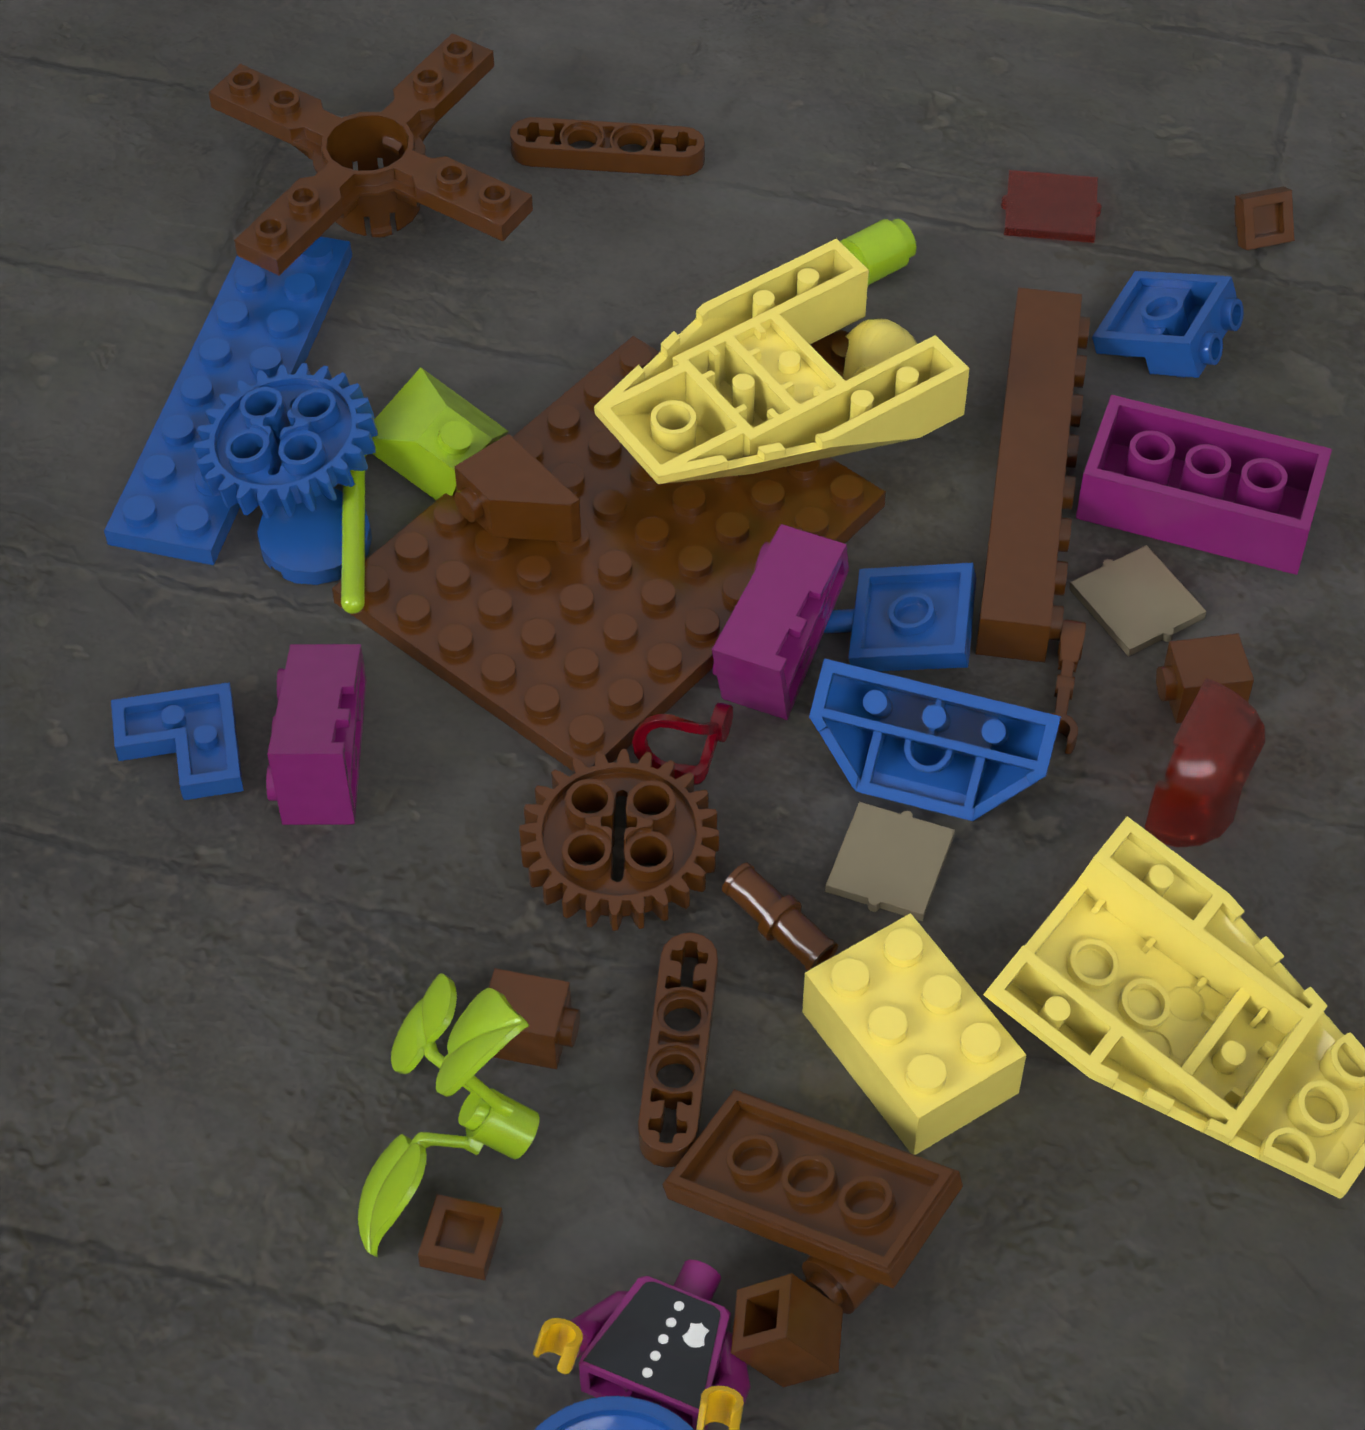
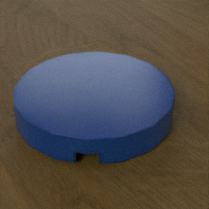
M334 488L337 499L334 501L326 498L324 495L315 497L316 510L314 511L308 509L305 503L302 502L296 504L292 517L287 516L283 506H277L270 518H265L264 515L261 516L257 535L263 560L270 569L273 567L281 572L282 578L298 584L319 585L341 579L342 491ZM365 509L366 558L369 554V549L372 541V533L370 522Z

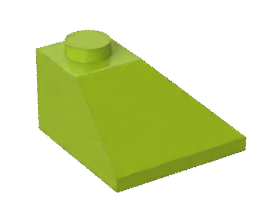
M420 367L374 419L378 435L372 437L376 448L373 455L429 496L438 500L445 493L452 496L457 491L454 466L506 436L509 431Z

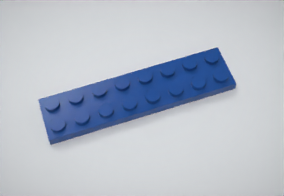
M320 236L280 276L236 256L104 529L108 545L204 564H215L240 505L237 503L230 508L226 507L221 495L213 496L207 482L204 481L196 462L199 458L194 449V444L201 441L197 428L201 425L210 424L205 413L207 409L224 408L219 397L221 393L232 396L240 393L237 386L239 380L252 386L257 383V372L260 370L266 373L270 379L276 377L280 365L284 364L290 375L295 374L301 364L305 363L351 261L352 250L350 241Z

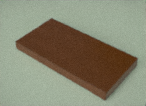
M735 1089L662 1184L669 1200L893 1289L963 1187L958 1170Z

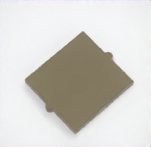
M1147 545L1115 561L1106 559L1102 567L1070 582V591L1128 657L1161 640L1165 642L1172 641L1175 633L1206 617L1207 611Z
M859 802L826 883L825 892L867 904L868 909L872 912L883 909L903 916L911 913L916 920L923 921L952 844L955 830L913 818V814L910 811H903L900 814Z

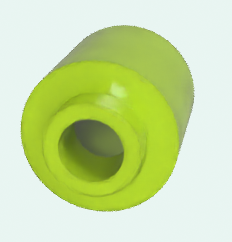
M882 219L840 241L869 270L868 286L905 267L909 262V258L913 257L917 250L916 241L911 229L901 219H894L892 221Z

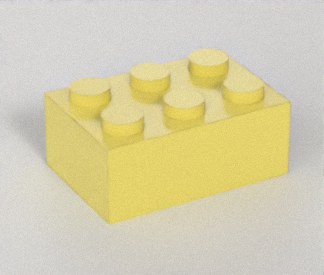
M911 913L805 972L802 1013L911 1154L916 1155L1019 1093L1026 1053Z

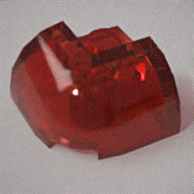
M1206 678L1173 741V745L1176 748L1166 770L1164 778L1166 782L1159 780L1155 786L1145 825V830L1165 845L1177 848L1201 846L1220 837L1234 821L1243 786L1265 744V726L1257 711L1239 694Z

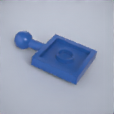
M955 563L859 569L855 609L833 610L824 633L852 632L848 657L850 665L878 672L968 668L977 579L974 564Z

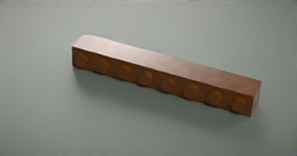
M1018 287L976 655L1045 663L1049 640L1060 641L1064 606L1053 605L1054 595L1064 596L1068 562L1057 561L1058 551L1068 552L1072 519L1062 518L1061 515L1062 509L1072 510L1076 476H1068L1065 473L1066 467L1076 468L1080 435L1069 434L1070 427L1079 428L1083 405V395L1073 394V388H1083L1087 356L1077 355V348L1087 349L1090 317L1080 316L1082 294Z

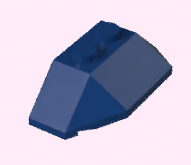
M825 658L809 718L822 736L855 792L969 821L977 820L1047 776L1061 716Z

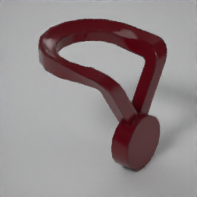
M718 702L715 705L710 722L706 723L693 722L672 714H656L647 717L635 731L632 741L634 754L640 761L646 752L652 753V767L659 769L666 761L653 754L648 746L647 737L651 730L662 727L708 735L698 765L675 763V779L692 773L694 775V785L700 784L708 774L717 741L725 742L729 735L733 719V706Z

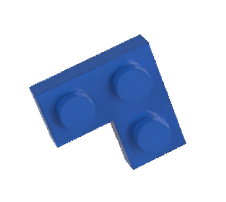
M230 682L111 700L114 746L118 761L176 753L179 785L183 800L244 791L234 701Z

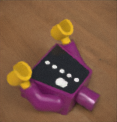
M689 1259L684 1262L673 1286L650 1276H641L629 1291H616L571 1320L551 1318L545 1321L533 1351V1355L537 1358L546 1352L560 1355L557 1371L565 1375L571 1372L576 1358L582 1355L579 1361L582 1392L596 1398L624 1396L658 1404L681 1417L694 1430H707L708 1424L712 1422L725 1424L729 1427V1430H740L743 1406L751 1389L747 1364L731 1354L733 1333L730 1332L731 1312L725 1307L711 1302L721 1281V1276L710 1265L698 1260Z

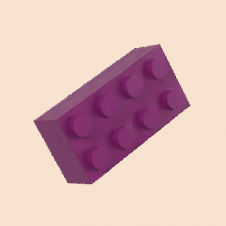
M1111 395L1083 473L1076 519L1297 575L1332 449Z

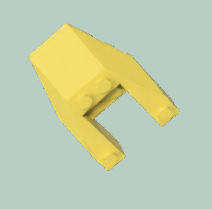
M836 238L703 303L696 310V318L680 334L677 335L673 331L661 343V352L643 369L638 364L594 406V412L657 484L747 475L921 438L964 415L970 368L934 335L845 381L810 345L864 318L866 315L869 270Z

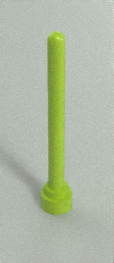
M351 470L355 485L353 487L343 485L341 605L347 613L356 614L363 609L365 604V471Z

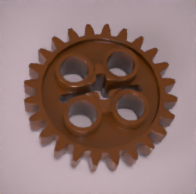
M621 749L617 762L608 763L602 751H596L595 766L588 768L576 757L572 759L573 775L569 777L563 772L554 769L551 772L552 789L546 786H536V804H525V824L519 826L522 865L529 870L531 887H543V899L546 905L562 899L563 917L566 919L582 909L586 911L587 927L592 928L599 917L604 915L609 916L613 931H618L623 916H631L636 926L642 929L645 925L646 912L653 911L661 920L667 921L668 903L670 901L687 909L690 906L689 889L704 892L706 889V873L715 872L716 852L719 851L716 809L708 808L709 793L707 790L694 791V775L692 773L675 779L674 761L669 760L659 769H655L652 767V753L646 752L637 764L630 763L627 749ZM619 796L627 797L626 830L624 834V874L621 881L615 882L612 880L616 799ZM585 811H597L596 813L590 814L583 813ZM655 812V813H659V814H657V815H646L645 813ZM585 861L596 862V863H594V864H592V865H581V864H579V863L585 862ZM644 863L658 864L652 867L641 866Z

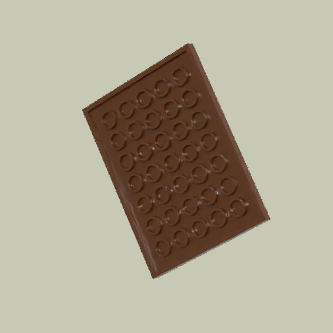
M635 336L628 339L513 436L518 443L580 499L582 537L574 542L492 537L478 522H469L461 514L455 503L454 494L450 496L445 493L365 560V604L360 612L351 614L572 771V759L576 757L588 768L595 766L596 751H602L608 763L614 762L618 758L621 749H627L632 745L636 729L647 717L665 714L713 668L712 648L755 572L756 562L765 542L771 543L781 524L845 544L885 507L886 491L831 457L754 474L657 484L594 412V406L638 364L643 369L659 353V351ZM340 581L332 588L334 603L342 608Z

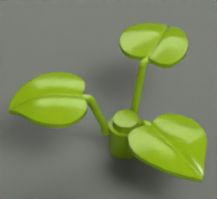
M440 973L436 976L424 997L408 1013L397 1033L391 1051V1064L394 1071L404 1075L410 1073L425 1055L430 1062L440 1069L436 1079V1091L450 1097L464 1087L470 1094L464 1101L458 1118L459 1124L466 1128V1136L419 1132L411 1140V1138L401 1134L390 1143L372 1167L363 1186L359 1201L358 1225L366 1251L377 1258L378 1246L382 1237L400 1216L421 1182L427 1159L426 1148L430 1146L462 1148L478 1155L483 1145H486L515 1160L527 1151L535 1138L539 1126L538 1112L495 1089L489 1088L474 1076L506 1044L525 1028L529 1027L528 1022L512 1008L504 994L493 988H486L481 991L459 1017L449 1036L448 1054L445 1057L438 1051L435 1041L450 1025L457 1001L455 984L445 974Z

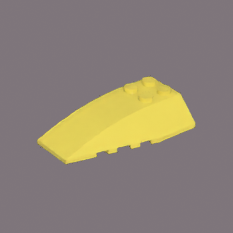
M1127 816L1093 857L1076 883L1027 944L1019 949L986 990L984 996L1089 1078L1341 1199L1346 1195L1365 1167V1048L1351 1032L1344 1035L1324 1013L1327 1004L1311 986L1306 990L1303 989L1280 962L1284 955L1267 936L1260 939L1241 918L1245 912L1244 909L1227 891Z

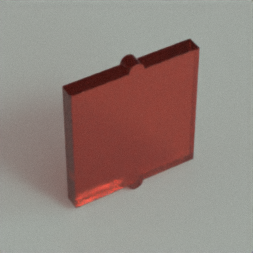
M1009 170L1007 195L1002 197L1001 207L1006 210L1004 235L1094 243L1096 217L1100 216L1102 205L1097 203L1098 177Z

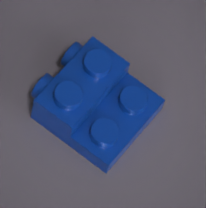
M1134 271L1092 336L1097 354L1145 357L1149 374L1199 378L1206 365H1216L1220 361L1223 351L1222 339L1227 331H1237L1240 328L1244 315L1243 303L1237 298L1232 276Z

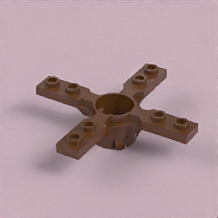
M452 33L393 89L394 100L382 112H359L343 118L323 110L320 99L239 64L209 91L211 108L293 145L305 156L313 160V167L317 174L311 177L299 178L234 240L237 256L280 276L334 222L348 232L366 236L364 217H369L372 237H385L392 235L390 213L395 214L396 229L399 231L414 220L421 204L498 240L504 241L533 211L532 195L447 156L427 157L425 156L426 148L423 143L434 125L494 67L493 50ZM377 158H382L383 168H378ZM357 161L358 171L353 170L352 162Z

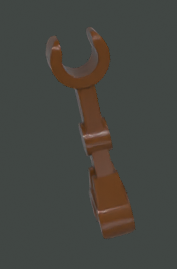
M1068 619L1063 620L1057 654L1058 670H1061V674L1057 675L1054 697H1057L1055 713H1051L1061 716L1058 732L1067 738L1065 754L1073 752L1078 736L1077 723L1072 717L1067 715L1069 699L1072 700L1075 683L1073 672L1076 673L1079 660H1081L1086 631L1085 622Z

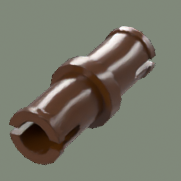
M748 862L741 864L725 880L722 892L726 896L731 897L759 924L758 932L768 941L776 939L805 966L807 971L835 955L839 945L834 940L828 938L801 912V903L793 895L783 896L755 871L751 864Z

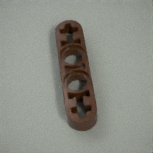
M529 117L518 120L510 129L512 157L516 162L530 167L689 176L702 169L705 163V141L703 135L694 128L685 126ZM578 141H588L595 144L587 149H577L570 146ZM628 144H637L644 147L643 150L638 152H627L620 148Z
M681 933L672 937L663 947L659 965L638 1130L639 1146L644 1157L652 1164L664 1168L676 1167L699 1135L718 977L717 949L712 941L696 933ZM686 957L697 958L693 975V988L681 987L682 966ZM677 1008H687L697 1013L701 1020L695 1028L689 1031H677L666 1024L665 1017ZM678 1063L685 1065L692 1071L693 1079L681 1088L667 1087L657 1078L658 1072L669 1064ZM665 1107L677 1109V1134L674 1135L672 1143L660 1142L659 1133L662 1132L664 1126Z

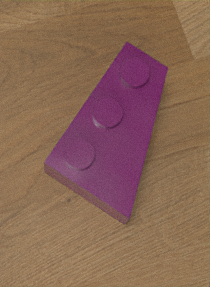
M783 524L778 528L771 543L765 542L758 555L755 572L712 648L714 658L713 675H716L718 678L722 699L788 720L849 572L847 544Z
M290 644L285 668L278 669V705L272 720V734L267 753L269 765L267 768L266 789L268 800L278 802L282 825L355 824L367 683L361 644Z

